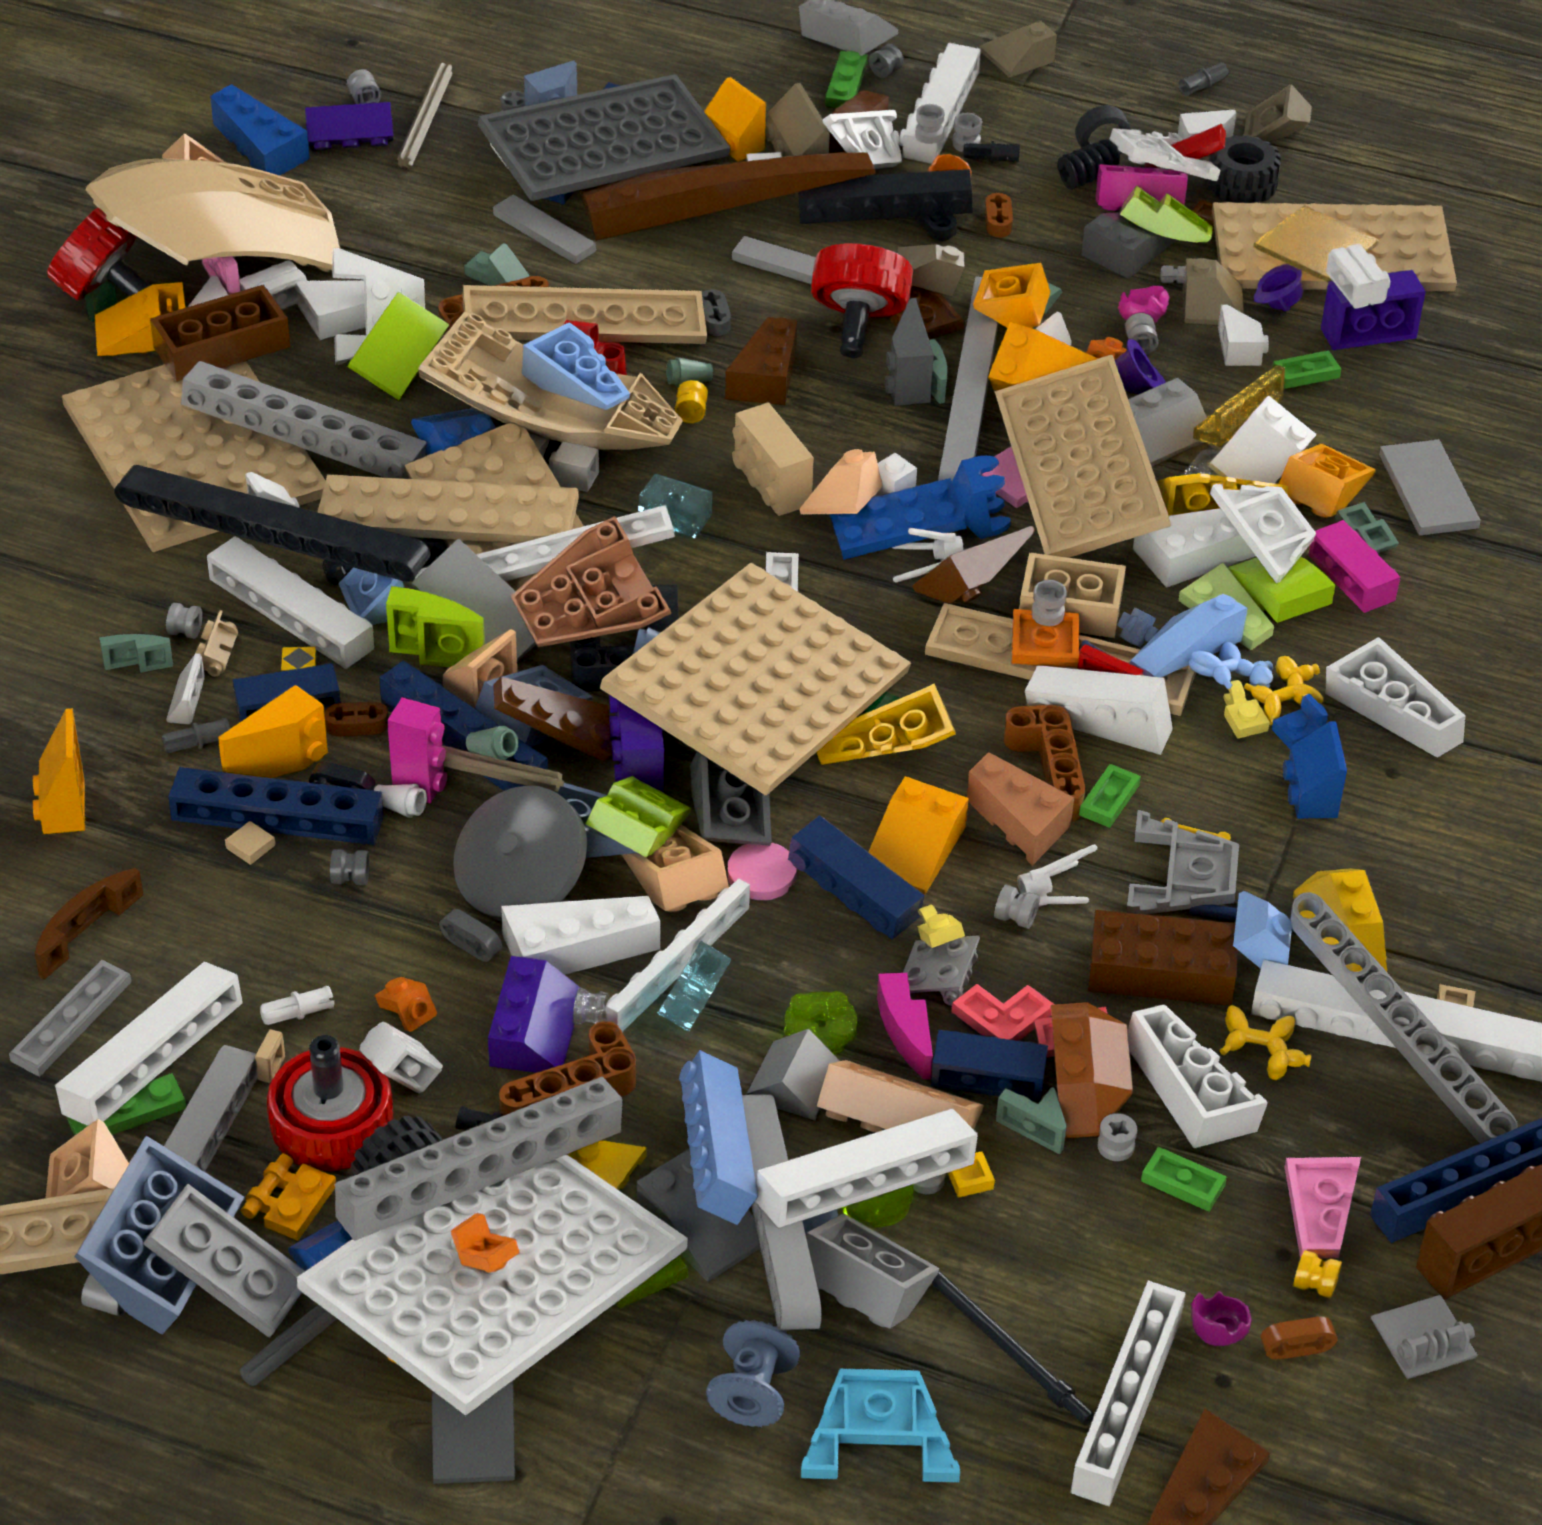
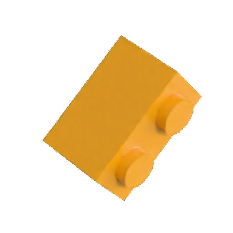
M726 78L704 112L731 147L729 155L739 162L746 159L747 154H756L765 150L766 102L733 78Z
M1035 263L985 270L973 302L974 309L1007 328L1010 322L1028 328L1040 326L1051 293L1042 264Z

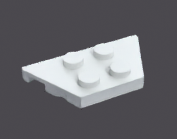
M895 110L830 114L822 120L847 153L868 152L875 169L895 167L902 162L901 150L899 148V132L893 131L892 121L897 118Z
M1222 484L1212 486L1211 496L1276 583L1280 582L1313 542L1316 532L1282 487L1266 486L1258 488L1250 485H1241L1240 490L1223 489Z

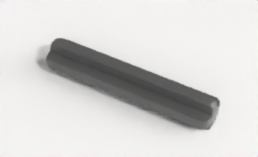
M318 1304L241 1366L240 1376L248 1385H257L337 1320V1318Z

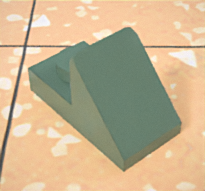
M506 243L500 245L491 254L480 251L464 266L466 276L490 286L530 277Z
M1052 1087L1039 1104L1007 1088L998 1097L996 1122L1060 1154L1064 1149L1066 1123L1055 1088Z

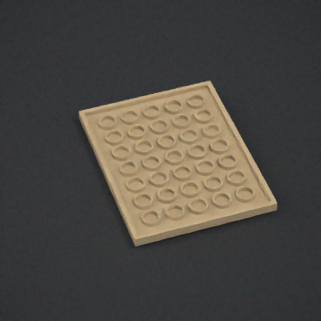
M240 362L221 368L260 382L247 362ZM165 364L62 395L64 407L113 488L117 486L133 465H141L248 494L246 473L253 472L283 486L291 498H296L299 506L319 500L322 497L326 480L304 448L181 405L183 380L176 382ZM124 505L152 553L219 532Z
M749 563L603 677L600 689L767 796L908 673L911 662L877 642L868 634L845 622L844 619L821 607L815 601L797 592L788 584L770 575L764 569Z

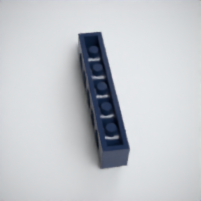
M179 767L168 796L171 819L173 821L238 829L251 821L266 832L375 845L384 817L381 791Z

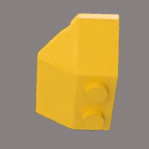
M1350 868L1317 871L1293 891L1294 899L1298 895L1307 892L1321 897L1387 972L1383 920L1365 870ZM1308 910L1299 913L1304 918L1316 916ZM1325 937L1322 939L1326 944L1336 945L1339 943V941L1333 937ZM1355 963L1346 965V968L1353 972L1363 970L1361 966Z

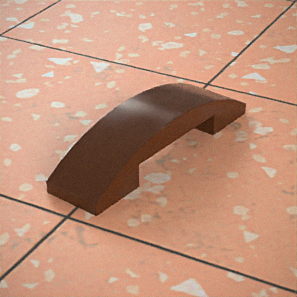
M132 868L108 876L90 885L60 908L46 925L35 949V958L40 978L45 980L69 959L67 945L106 911L110 910L120 916L144 895L139 870Z

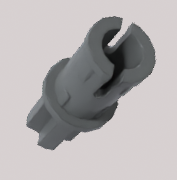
M1225 63L1216 64L1208 69H1198L1192 76L1179 80V90L1184 96H1189L1203 88L1207 90L1211 88L1213 83L1229 75V69Z
M227 718L200 725L192 723L190 728L164 734L162 736L163 747L168 753L195 746L198 749H202L203 745L219 741L218 737L228 731L230 725Z

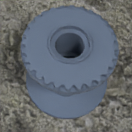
M739 1321L737 1324H732L726 1330L723 1337L724 1349L734 1360L733 1366L735 1371L734 1373L718 1375L709 1382L706 1389L707 1401L716 1413H719L721 1417L727 1418L728 1421L751 1427L769 1426V1424H774L775 1421L779 1420L784 1410V1402L781 1395L769 1385L772 1374L785 1373L796 1367L800 1358L799 1346L792 1339L791 1335L786 1334L785 1330H778V1326H772V1324H766L763 1321Z

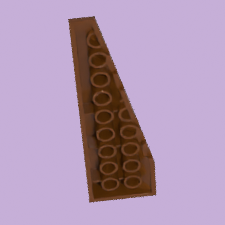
M868 152L811 154L720 165L664 169L579 191L595 240L597 241L875 174V168Z

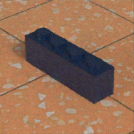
M820 815L791 838L788 860L798 870L804 871L817 881L821 888L830 891L844 902L848 909L857 912L870 922L875 930L884 933L893 940L920 918L918 909L922 908L925 895Z

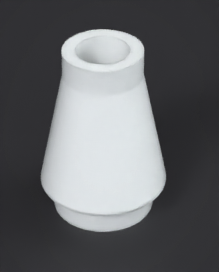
M378 784L374 791L382 792L383 807L406 817L419 816L425 809L427 801L426 791L419 788L417 784Z

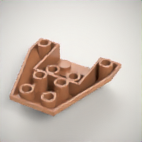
M616 516L585 530L511 595L514 605L538 647L639 629L671 614L657 586L652 587L635 558L630 541Z

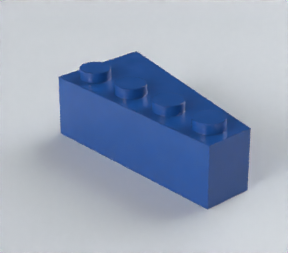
M232 84L210 96L213 124L229 142L236 144L237 151L242 156L246 155L254 169L280 176L310 159L307 130Z

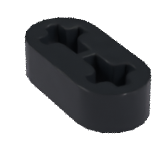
M323 761L318 763L309 777V783L372 791L376 787L375 780L368 773L331 762Z

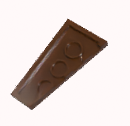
M502 676L493 684L495 710L603 762L612 755L608 705Z
M1204 1408L1147 1525H1212L1268 1463L1270 1452Z

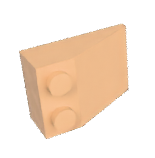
M680 825L673 835L648 857H644L639 853L621 854L651 901L664 911H680L686 908L688 903L697 900L706 901L714 899L724 888H729L721 850L683 825Z

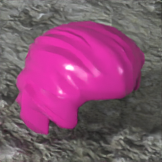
M1163 286L1131 289L1128 297L1125 292L1122 293L1121 301L1118 303L1119 313L1126 321L1137 313L1149 314L1153 318L1154 323H1156L1166 313L1170 297Z

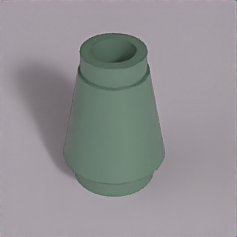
M676 357L675 360H669L667 363L668 384H675V387H679L680 384L689 380L701 383L711 382L713 378L712 364Z
M498 726L469 733L466 738V747L471 753L505 760L516 753L518 737L507 726Z

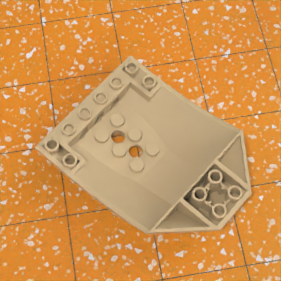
M170 158L141 159L109 168L89 183L85 189L93 198V203L107 215L106 219L110 223L126 229L186 266L189 261L230 256H262L289 259L302 266L311 264L322 271L329 272L332 270V251L334 248L340 249L331 212L305 183L259 169L213 161Z
M464 311L418 369L421 378L487 415L506 424L511 422L525 427L531 434L561 443L567 442L603 450H632L670 445L683 422L641 372L638 377L616 374L629 391L630 398L608 410L541 389L522 375L524 344L512 339L511 334L507 331L489 326L481 316L475 313L468 314Z

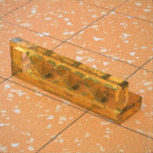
M1276 365L1216 409L1212 415L1194 427L1193 439L1221 447L1234 436L1268 395L1277 403L1282 401L1285 367Z

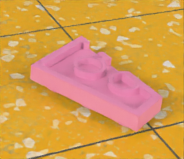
M1361 1157L1286 1158L1285 1173L1300 1259L1304 1250L1316 1253L1318 1258L1339 1257Z

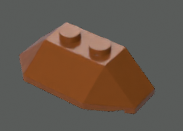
M1088 1002L1051 1005L1058 1101L1066 1123L1065 1138L1099 1136L1102 1120L1108 1115L1118 1113L1133 1094L1127 1025Z

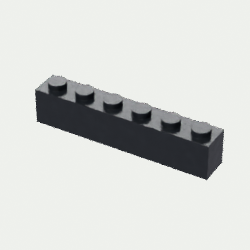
M970 169L868 175L798 192L800 224L918 217V212H923L927 216L935 212H941L943 215V211H950L952 215L973 213Z

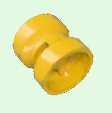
M694 380L685 381L680 384L677 391L675 412L683 422L697 423L704 418L708 397L706 386Z
M1304 1250L1297 1268L1293 1287L1302 1290L1315 1288L1320 1296L1331 1299L1338 1281L1342 1262L1332 1258L1322 1261L1316 1253Z

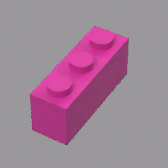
M1099 164L1096 201L1098 206H1102L1105 210H1119V207H1122L1124 201L1137 185L1159 202L1168 193L1185 205L1188 177L1186 173L1173 169Z
M1344 520L1315 531L1316 535L1310 544L1308 556L1364 613L1396 601L1400 576L1360 537L1358 532L1353 530Z
M402 697L387 720L392 785L417 784L419 788L426 791V803L431 804L437 792H442L447 782V773L444 772L443 765L446 749L442 748L444 724L441 723L440 708Z

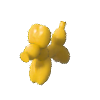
M1289 656L1279 657L1275 667L1277 675L1287 682V687L1272 691L1266 686H1252L1248 683L1244 685V689L1250 691L1257 701L1265 703L1263 712L1270 722L1269 725L1273 724L1274 719L1280 717L1281 702L1293 699L1301 706L1302 698L1307 694H1310L1318 703L1322 704L1323 696L1318 690L1303 683V681L1313 678L1314 674L1318 675L1320 673L1319 666L1315 663L1312 666L1301 665L1298 667L1296 662Z
M1230 1005L1227 1008L1225 1022L1230 1034L1225 1040V1046L1220 1049L1222 1055H1226L1229 1051L1241 1049L1246 1042L1267 1046L1268 1051L1272 1055L1268 1061L1267 1072L1272 1080L1281 1079L1287 1072V1066H1310L1311 1054L1305 1056L1298 1049L1287 1050L1285 1042L1293 1034L1295 1018L1293 1016H1284L1278 1019L1269 1032L1249 1028L1246 1016L1239 1007Z

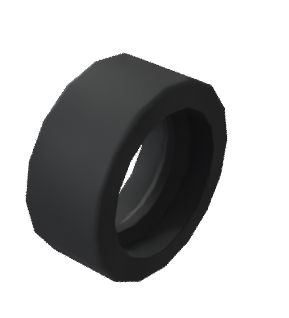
M1110 105L1097 106L1088 110L1076 125L1075 136L1080 147L1091 145L1092 143L1088 141L1090 135L1095 129L1104 124L1113 123L1118 125V129L1131 130L1124 113L1117 107Z

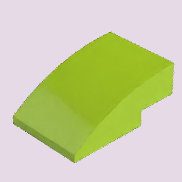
M1136 185L1122 205L1121 216L1158 235L1188 242H1208L1212 237L1213 226L1168 193L1159 202Z
M398 291L347 367L400 400L419 373L418 369L421 363L440 342L449 324Z
M1303 557L1297 560L1285 577L1278 583L1273 580L1258 558L1227 567L1262 611L1266 610L1277 623L1332 604L1335 584L1321 570Z
M391 586L386 602L390 652L419 655L420 665L451 667L468 654L485 645L484 618L474 611L438 595Z
M631 776L613 783L608 795L597 799L586 821V825L644 857H648L673 835L689 815L692 808Z

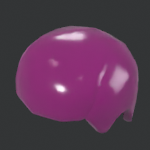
M1218 1291L1213 1297L1204 1299L1203 1294L1198 1293L1191 1303V1320L1194 1332L1206 1344L1228 1346L1243 1340L1250 1331L1252 1318L1249 1308L1237 1298L1224 1296L1221 1291Z

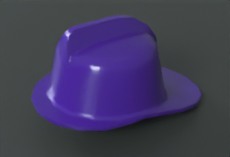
M1289 263L1277 266L1265 273L1257 285L1254 301L1256 303H1267L1273 309L1290 310L1291 306L1296 304L1303 295L1301 267L1297 264Z
M1128 339L1127 350L1115 360L1124 389L1131 393L1141 394L1166 383L1164 378L1150 363L1140 345L1135 340Z

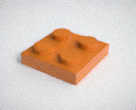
M1013 609L1011 664L1077 668L1079 658V613L1065 612L1061 623L1055 626H1044L1032 618V610Z

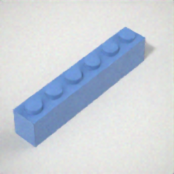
M699 1050L692 1062L688 1061L685 1063L679 1076L683 1093L682 1102H684L685 1123L687 1124L688 1131L687 1142L690 1147V1165L693 1170V1188L696 1193L697 1207L738 1225L758 1197L738 1068Z

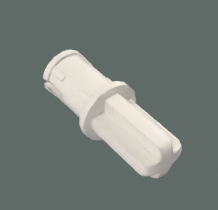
M328 985L301 994L294 991L290 997L262 1004L260 1006V1015L266 1025L295 1017L298 1020H302L306 1014L334 1008V1000H329V998L333 997V994Z

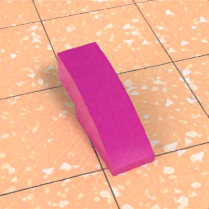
M907 973L878 974L877 1001L880 1015L889 1037L909 1066L923 1080L931 1079L933 1053L926 1001L911 1000Z

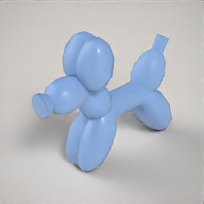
M1225 642L1219 652V658L1209 652L1196 651L1191 654V659L1188 661V665L1194 672L1199 675L1214 677L1218 683L1225 685L1227 689L1232 687L1230 672L1233 671L1239 675L1249 677V682L1252 686L1260 685L1269 688L1270 683L1273 681L1271 672L1273 664L1270 661H1257L1252 664L1246 659H1241L1238 647L1232 642Z

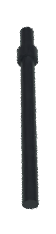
M940 1270L938 1271L931 1284L1048 1392L1047 1397L1057 1407L1067 1409L1084 1426L1093 1420L1095 1414L1075 1396V1390L1065 1380L1055 1378Z

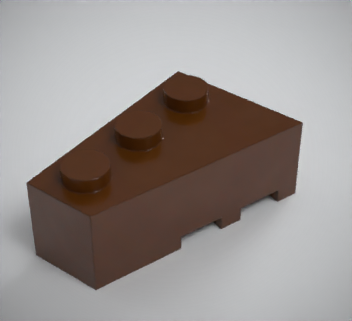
M783 317L766 318L727 368L725 375V399L786 405L797 349L798 320Z

